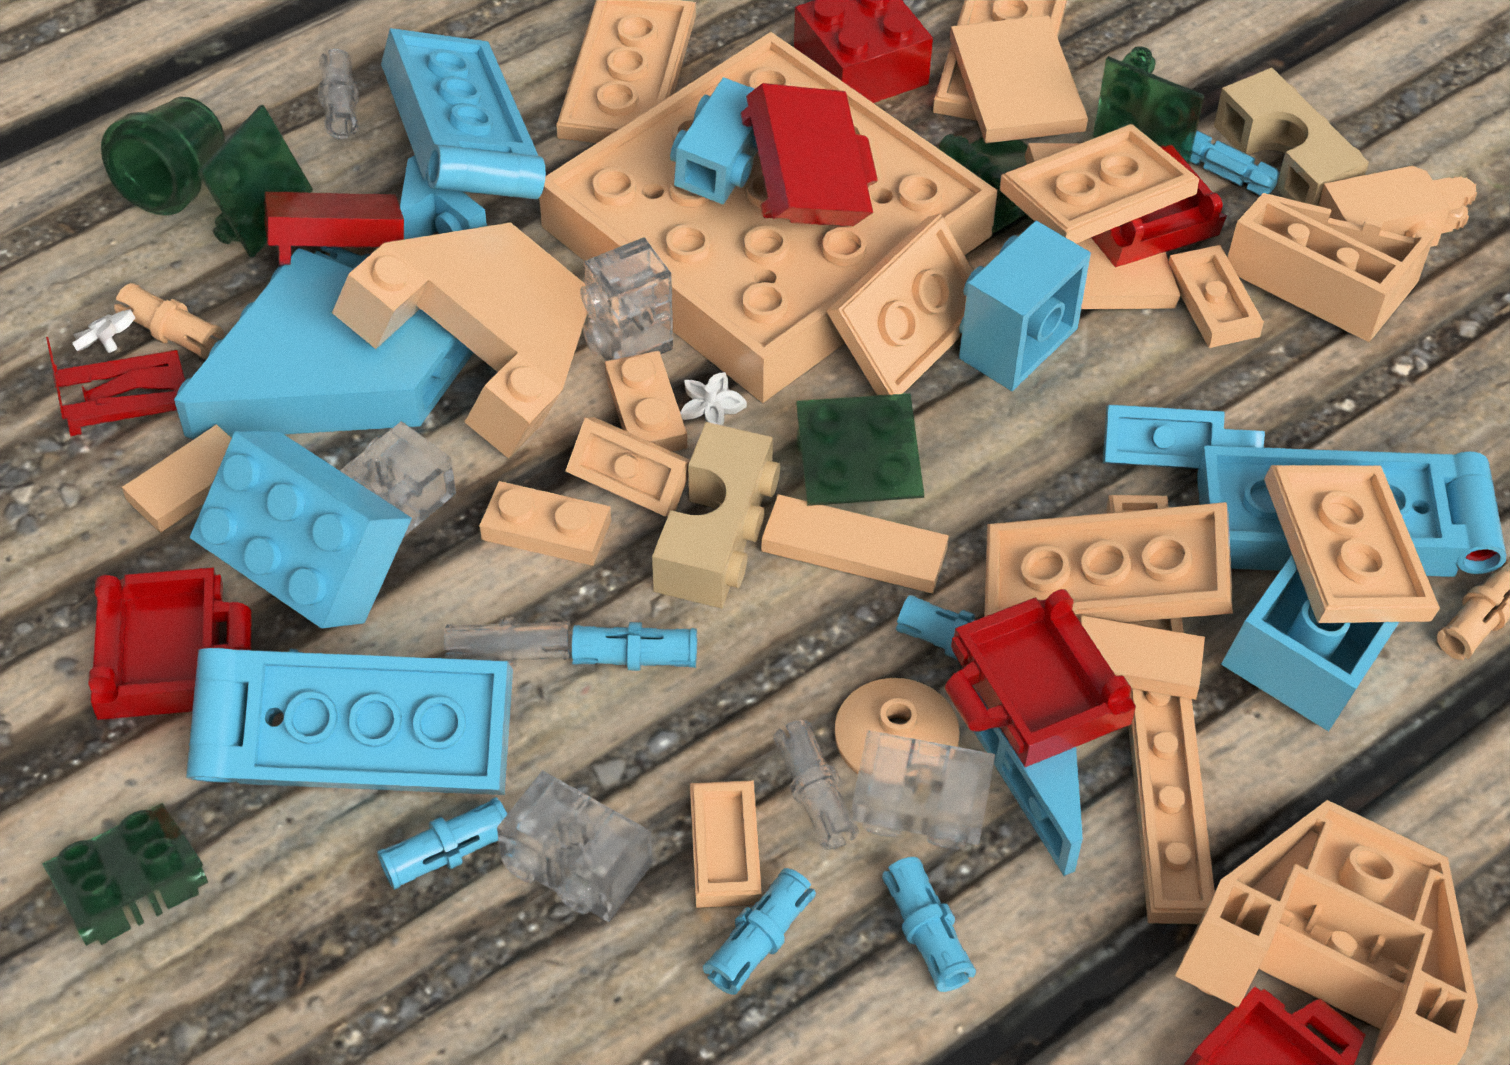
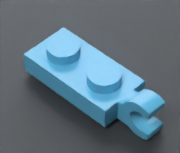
M1107 405L1103 463L1199 469L1204 446L1264 448L1265 431L1224 429V411Z

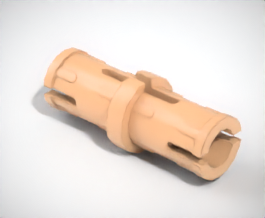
M135 283L125 285L116 297V300L129 305L127 308L121 304H115L114 309L116 313L131 309L135 316L133 322L149 329L151 335L156 340L162 343H168V340L196 353L205 360H207L212 347L217 342V340L210 336L213 335L219 339L224 338V330L220 326L213 325L189 313L187 306L175 299L165 301L142 289Z
M1510 557L1506 559V562L1500 568L1493 572L1483 585L1474 586L1465 594L1462 600L1463 607L1438 632L1437 642L1440 648L1452 658L1457 660L1469 659L1491 631L1503 628L1510 620Z

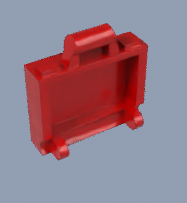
M762 83L746 95L748 107L740 115L742 124L747 127L753 126L768 195V199L760 205L763 218H787L790 223L855 226L874 213L868 187L878 181L869 139L864 135L855 133L846 91Z
M1163 145L1160 147L1199 178L1197 194L1091 237L1115 268L1218 236L1227 217V215L1221 213L1223 208L1221 197L1209 189L1173 145Z
M265 192L267 245L279 246V265H291V246L380 247L386 242L404 240V217L396 194Z
M214 567L127 574L121 580L112 575H103L95 580L97 612L93 668L89 671L88 684L91 690V705L97 720L192 712L198 650L203 648L251 650L252 611L243 603L223 602L221 574L216 575ZM227 621L226 644H219V622Z
M1066 589L1053 592L1047 599L1038 600L1035 597L955 628L954 637L952 638V651L963 669L954 673L945 685L946 693L971 731L979 732L1000 727L1024 767L1131 725L1136 705L1130 698V684L1123 675H1115L1073 612L1074 601Z
M1255 986L1242 999L1239 1007H1235L1193 1051L1184 1065H1354L1366 1034L1322 999H1317L1304 1008L1289 1014L1284 1010L1286 1006L1266 989L1261 991ZM1310 1024L1343 1052L1341 1054L1336 1052L1310 1031L1307 1026Z

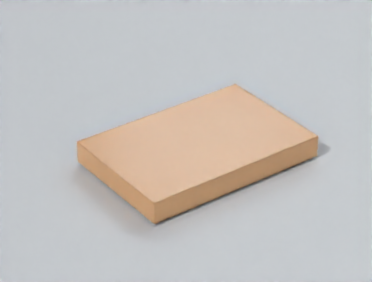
M1049 15L951 26L950 42L985 143L1086 131L1088 117Z
M1129 124L1002 174L1000 191L1034 221L1037 220L1072 242L1078 243L1197 194L1199 178L1133 124Z
M941 214L928 216L826 311L881 403L895 402L962 336L959 332V326L964 317L966 296L963 290L973 269Z
M1270 466L1264 481L1317 623L1429 622L1433 620L1440 607L1381 466Z

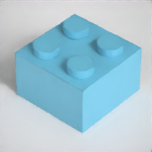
M1037 220L1021 235L1011 236L1001 248L999 255L986 267H977L965 283L963 290L966 296L965 311L959 326V332L962 334L959 359L1010 391L1017 388L1078 329L1091 252Z
M1291 555L1243 623L1221 665L1329 732L1399 622L1317 623L1295 561Z

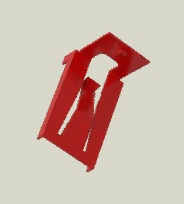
M46 337L62 419H67L70 437L82 435L81 427L177 410L174 399L180 386L185 381L177 350L57 370V365L53 361L49 338ZM114 378L88 391L82 386L86 402L62 406L59 387L92 382L91 380ZM135 388L174 390L171 392L112 397Z

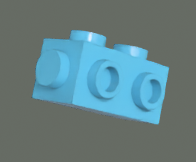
M723 77L711 96L704 95L701 98L691 127L688 131L683 129L679 131L671 148L670 160L676 162L674 186L724 205L735 186L742 188L750 176L754 156L758 149L753 126H744L740 113L748 107L746 95L752 92L754 88Z

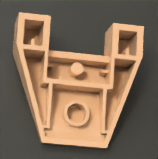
M510 222L383 243L348 274L332 314L375 349L419 309L434 319L498 372L483 387L465 423L509 459L542 425L563 390L595 291Z
M1328 800L1220 880L1175 975L1196 986L1204 993L1216 996L1239 1007L1258 969L1380 1029L1369 1065H1457L1467 1050L1478 1008L1448 857Z

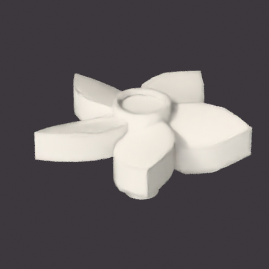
M131 309L114 315L108 314L88 325L90 329L73 334L76 340L72 343L75 349L80 351L88 348L99 338L106 351L111 353L118 348L112 336L129 327L135 316Z
M726 372L713 375L706 385L695 380H684L686 393L693 400L686 403L680 412L682 420L694 419L705 414L706 422L723 426L724 414H736L747 407V401L739 393L729 390Z

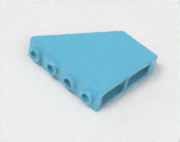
M298 248L291 256V265L280 266L275 270L270 283L254 302L249 303L243 309L239 321L225 338L214 344L207 360L192 378L182 383L174 401L184 436L193 440L216 424L231 438L235 431H279L285 435L421 426L474 352L421 309L375 349L332 314L347 276L354 268Z

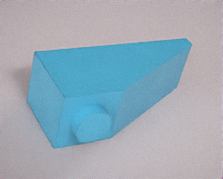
M1000 727L979 732L973 731L1063 876L1075 872L1083 840L1076 747L1024 767Z

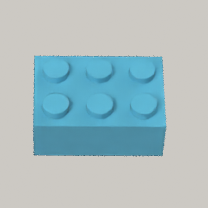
M235 431L189 538L323 629L365 623L412 518L279 431Z

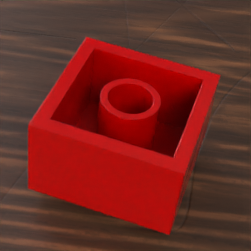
M814 0L795 6L794 48L872 103L929 84L933 37L903 0Z

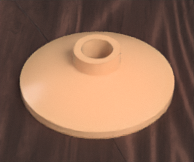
M904 678L875 680L853 691L842 703L837 713L834 731L836 746L842 759L856 774L872 783L896 788L920 785L940 775L955 757L960 734L958 719L948 701L933 688ZM900 718L908 722L904 724H895L892 723L889 719Z

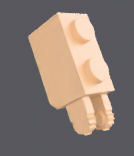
M1408 166L1325 183L1318 206L1331 209L1329 218L1362 226L1366 218L1383 222L1381 230L1415 238L1418 230L1435 234L1432 247L1438 245L1442 233L1452 232L1453 229L1458 230L1467 224L1469 216L1468 207L1466 206L1468 204L1471 205L1472 201H1475L1477 192L1476 184L1469 180L1468 177L1454 176V178L1448 177L1432 180L1426 170L1415 166Z

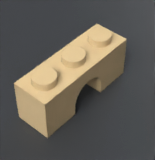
M1273 68L1222 88L1214 127L1237 150L1248 155L1262 150H1276L1285 153L1276 190L1284 198L1318 206L1325 183L1364 176L1366 174L1369 162L1363 157L1361 152L1353 147L1324 116L1320 115Z
M705 422L688 465L689 502L706 505L715 510L704 515H689L670 510L652 555L654 592L722 609L730 586L740 587L744 578L748 557L747 553L743 552L747 540L757 541L764 518V507H760L764 496L773 497L779 480L780 463L772 461L773 437Z

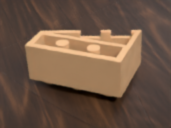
M1263 193L1236 223L1228 259L1238 277L1370 342L1418 283L1435 234L1418 230L1415 238L1381 230L1382 221L1366 218L1362 226L1329 218L1331 209Z

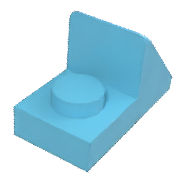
M415 155L408 159L400 209L404 217V240L429 236L437 231L439 234L487 226L485 209L464 192L430 188L428 181L423 179Z

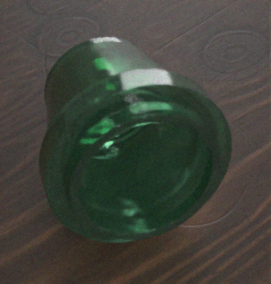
M177 97L149 111L128 113L116 120L107 128L102 137L101 156L112 184L124 198L147 212L156 215H173L186 208L198 196L202 179L224 150L225 134L220 121L205 104L194 98Z

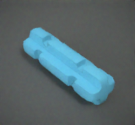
M1191 130L1183 140L1180 155L1185 160L1195 165L1203 162L1205 163L1203 166L1205 170L1238 186L1246 183L1248 184L1246 189L1259 196L1263 193L1270 194L1274 190L1280 174L1277 168L1262 161L1259 165L1254 164L1256 160L1254 157L1219 140L1213 144L1211 143L1212 137L1198 130Z

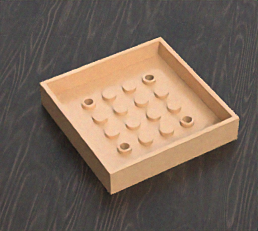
M769 32L545 176L544 189L539 197L542 228L720 370L726 372L730 378L760 402L764 403L845 344L826 311L928 216L942 215L964 255L990 238L993 230L997 190L780 37ZM723 77L754 89L762 83L846 91L855 133L864 135L869 139L878 181L868 187L874 213L855 226L790 223L787 218H763L760 205L768 199L758 151L754 156L753 167L745 185L742 188L735 186L724 205L674 186L676 162L670 160L673 142L680 130H689L694 121L699 101L704 95L711 96Z

